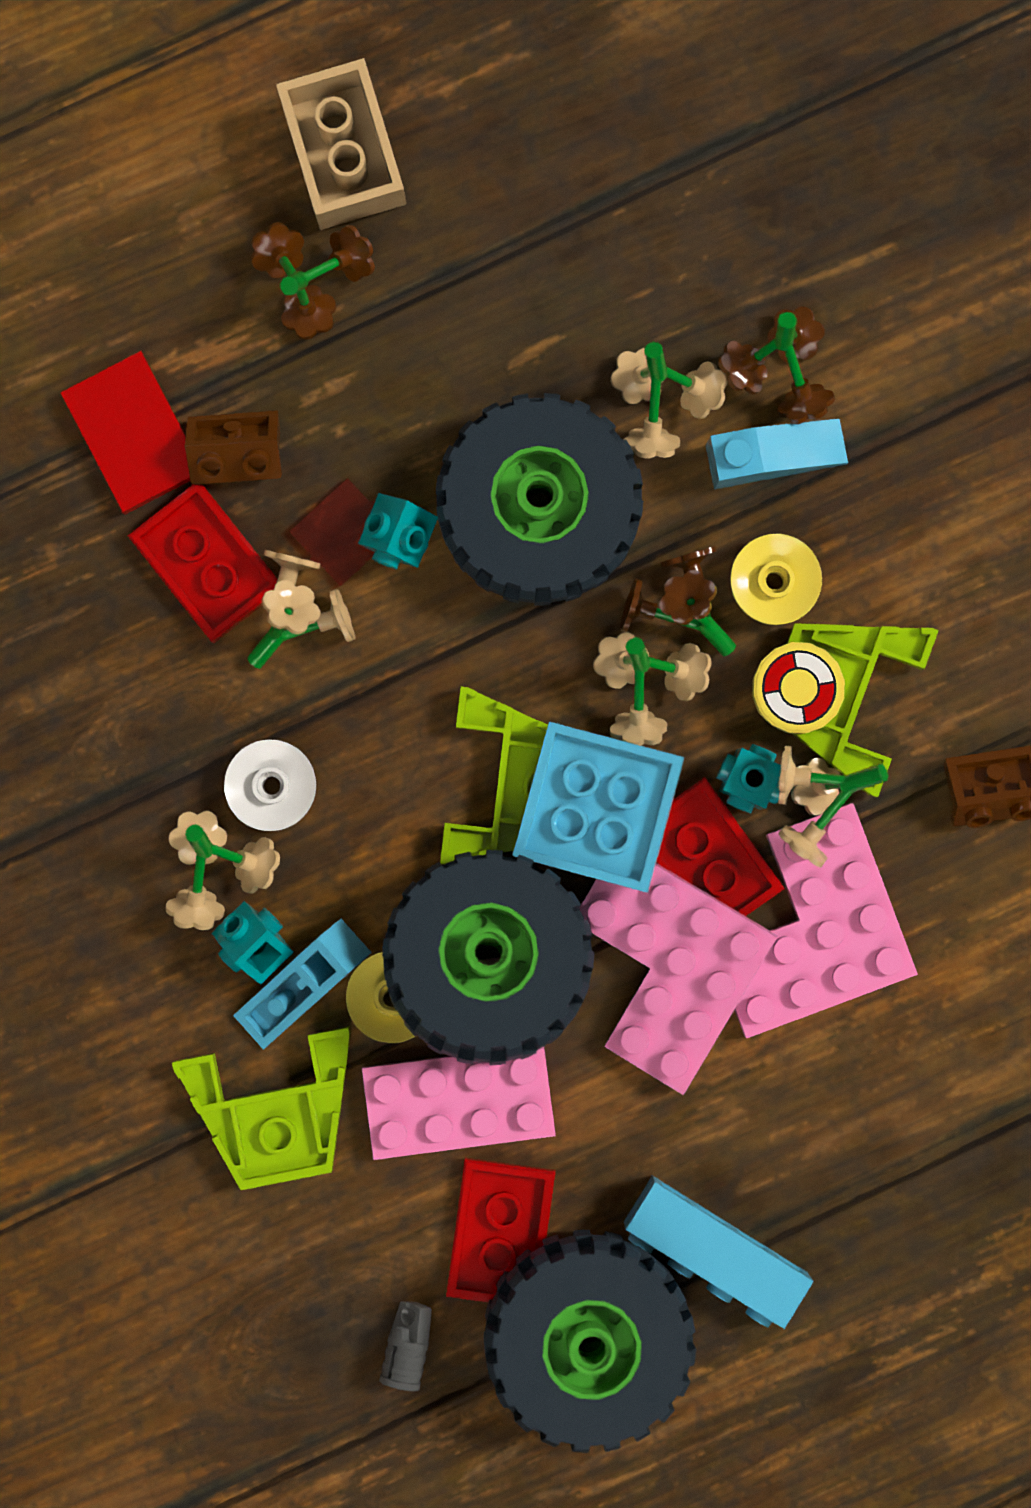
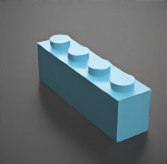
M653 1175L624 1220L625 1229L631 1233L628 1237L631 1243L649 1253H652L654 1248L670 1257L667 1264L675 1271L687 1278H691L693 1273L699 1275L709 1282L706 1288L712 1294L727 1303H730L734 1297L748 1306L745 1312L748 1316L767 1328L774 1322L785 1329L814 1282L805 1270Z

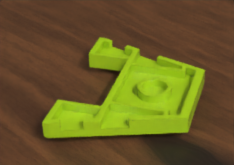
M795 623L792 626L786 644L791 642L811 643L826 650L839 664L845 680L844 700L837 715L817 730L806 734L792 735L844 776L880 763L888 771L892 758L848 743L851 729L878 655L923 670L926 667L939 630L923 627H864ZM883 783L862 790L869 796L877 798Z
M462 686L460 688L456 728L503 734L494 821L492 828L445 823L441 864L454 861V855L470 852L471 856L486 855V850L503 851V853L514 851L548 724L531 718L473 689Z
M350 1026L308 1035L316 1082L225 1100L223 1098L215 1053L172 1062L175 1074L185 1086L191 1097L190 1101L204 1120L213 1137L214 1144L240 1190L332 1172L351 1035Z

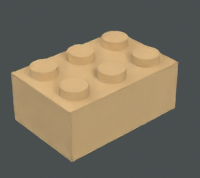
M364 58L276 84L320 230L406 205L404 187Z

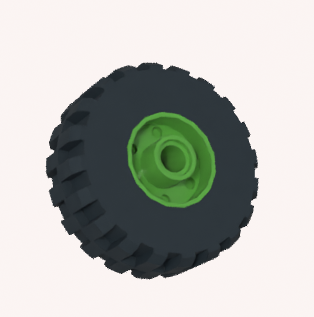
M544 393V398H529L528 394L512 396V402L501 406L496 402L483 409V415L474 422L469 420L459 430V437L454 444L448 446L442 459L443 466L436 483V509L441 533L446 546H448L454 561L460 569L472 577L476 584L487 592L492 591L503 596L504 600L518 604L519 601L535 603L534 606L550 605L551 602L561 600L571 601L581 597L582 593L593 587L597 588L605 582L608 576L621 565L627 556L642 517V476L640 469H637L633 460L634 452L628 441L620 438L615 432L616 426L606 416L600 418L590 412L591 406L575 400L574 404L560 400V395ZM543 493L550 498L551 503L546 507L538 508L532 506L527 499L532 494Z
M486 850V855L471 856L470 852L454 855V861L444 865L438 862L425 870V876L417 883L412 882L402 893L403 899L397 908H393L383 942L384 974L389 996L395 1010L398 1011L404 1020L405 1026L414 1036L417 1035L426 1042L433 1051L441 1055L445 1053L457 1058L458 1062L472 1065L473 1062L489 1063V1066L506 1064V1061L518 1058L522 1060L536 1054L537 1050L547 1044L554 1042L570 1022L573 1021L579 1011L590 985L589 982L594 964V952L592 951L590 940L592 937L591 928L588 920L583 918L580 911L581 904L572 891L567 892L561 886V878L549 869L544 872L533 866L534 860L522 855H518L517 859L502 856L503 851ZM482 951H491L500 960L498 963L488 966L480 963L476 956Z
M575 1230L571 1237L559 1239L557 1234L542 1240V1247L533 1252L527 1249L516 1258L517 1265L510 1272L504 1271L496 1284L497 1291L494 1298L489 1300L485 1314L486 1326L484 1331V1349L489 1377L495 1386V1392L504 1408L510 1409L514 1415V1421L526 1432L531 1430L538 1432L542 1442L553 1447H557L560 1442L568 1443L571 1445L572 1452L589 1453L590 1446L603 1445L605 1452L621 1448L619 1441L634 1436V1439L638 1442L651 1434L648 1426L656 1419L664 1423L675 1411L672 1402L676 1396L685 1395L690 1383L687 1373L689 1367L695 1365L696 1347L693 1343V1333L695 1332L693 1318L683 1293L667 1267L661 1261L656 1260L651 1253L639 1246L624 1241L621 1235L607 1231L604 1232L603 1236L591 1235L589 1230ZM587 1337H597L590 1343H581Z

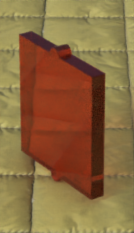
M348 478L290 531L298 542L312 555L310 560L320 563L340 587L371 560L374 554L373 551L361 546L358 542L364 530L365 521L370 515L375 501L370 502Z

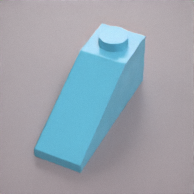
M840 419L743 429L712 435L706 444L714 489L848 463Z
M340 919L313 941L233 1016L264 1050L372 952L348 925Z

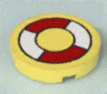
M791 642L773 649L760 662L752 679V697L758 713L771 726L785 733L806 734L824 727L837 715L844 700L845 680L839 664L826 650L811 643Z

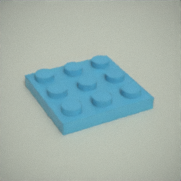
M549 722L512 856L518 857V855H522L540 864L648 893L684 757Z

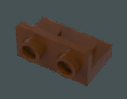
M278 410L188 417L185 450L191 483L196 485L281 478L282 467L279 452L280 421Z
M1031 746L945 758L944 771L954 806L951 816L953 826L967 825L970 828H979L997 820L1012 818L1014 821H1026L1031 819Z

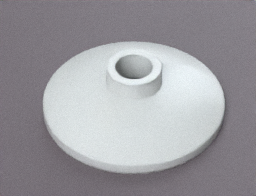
M261 740L244 747L230 762L224 780L225 796L232 812L246 825L263 831L283 830L299 822L311 808L316 794V777L310 761L298 748L279 740ZM270 777H276L280 782V790L273 795L268 794L264 789V783Z

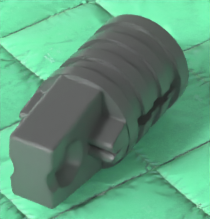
M413 1301L400 1302L388 1336V1346L386 1347L385 1360H383L382 1364L383 1370L379 1378L380 1383L406 1391H418L420 1389V1379L423 1375V1365L425 1364L426 1351L429 1347L432 1312L430 1307Z

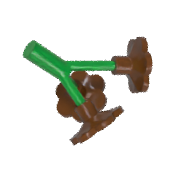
M276 222L271 224L266 232H258L252 238L251 245L254 252L251 256V262L253 267L259 271H267L272 278H281L287 274V277L283 278L280 283L282 292L287 295L284 299L286 310L283 312L281 320L284 327L288 330H295L300 339L308 340L313 338L317 332L326 333L331 330L334 325L332 314L337 307L336 301L331 295L322 294L318 286L308 285L309 281L332 269L343 271L352 282H357L374 272L375 265L371 258L373 255L372 244L366 237H361L358 230L352 225H347L341 231H335L330 235L329 241L333 251L329 256V260L306 272L295 270L304 260L303 254L300 251L304 245V238L299 231L288 230L285 224Z
M801 306L794 311L789 309L778 311L774 317L775 326L768 332L767 339L769 343L761 349L754 348L748 344L742 346L736 341H730L724 346V354L718 359L720 370L727 375L728 384L732 389L736 391L744 389L752 395L762 389V381L767 378L768 372L764 365L765 357L778 349L779 357L783 361L788 362L794 382L791 384L792 391L786 394L785 401L778 406L777 410L779 415L783 418H788L791 424H801L808 419H819L827 414V407L835 402L833 391L825 390L822 384L810 385L809 380L803 378L797 360L798 358L809 360L815 357L818 352V342L825 335L824 325L814 320V313L810 308Z
M713 546L661 562L662 568L671 566L683 569L684 576H675L666 582V594L660 599V609L657 608V603L643 600L641 594L642 581L635 578L624 605L619 629L627 632L630 624L637 617L651 621L655 617L699 630L722 656L725 657L731 654L736 648L735 642L715 622L710 614L712 609L711 601L716 596L717 588L712 581L704 579L700 565L708 555L716 552V547Z

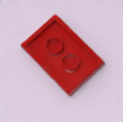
M141 351L60 392L125 515L191 481L185 450L186 435Z
M203 484L191 485L128 535L132 543L213 644L260 608L264 594L267 591L274 590L278 581L277 577Z
M705 777L673 799L657 864L744 916L749 915L785 889Z
M465 1157L446 1297L489 1303V1300H492L496 1294V1284L504 1271L510 1272L517 1265L516 1258L527 1249L533 1252L543 1246L542 1240L547 1238L555 1170Z

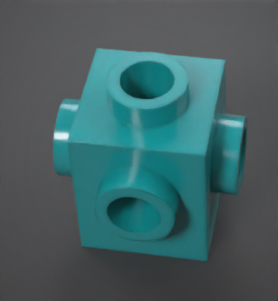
M378 493L371 513L365 521L364 530L358 544L373 551L372 560L384 566L397 570L399 564L403 563L418 568L422 556L428 547V542L438 517L408 500Z
M751 744L749 751L740 748L736 750L734 756L727 753L716 777L723 781L719 792L729 796L726 803L750 814L754 807L761 810L766 809L769 802L776 804L780 794L779 781L781 765L774 762L777 754L754 744ZM751 769L759 771L762 775V782L758 787H751L746 782V774Z
M245 901L212 932V935L222 947L218 952L219 957L233 971L237 973L242 969L260 985L293 953L292 949L278 933L283 928V925L266 908H263L258 913Z

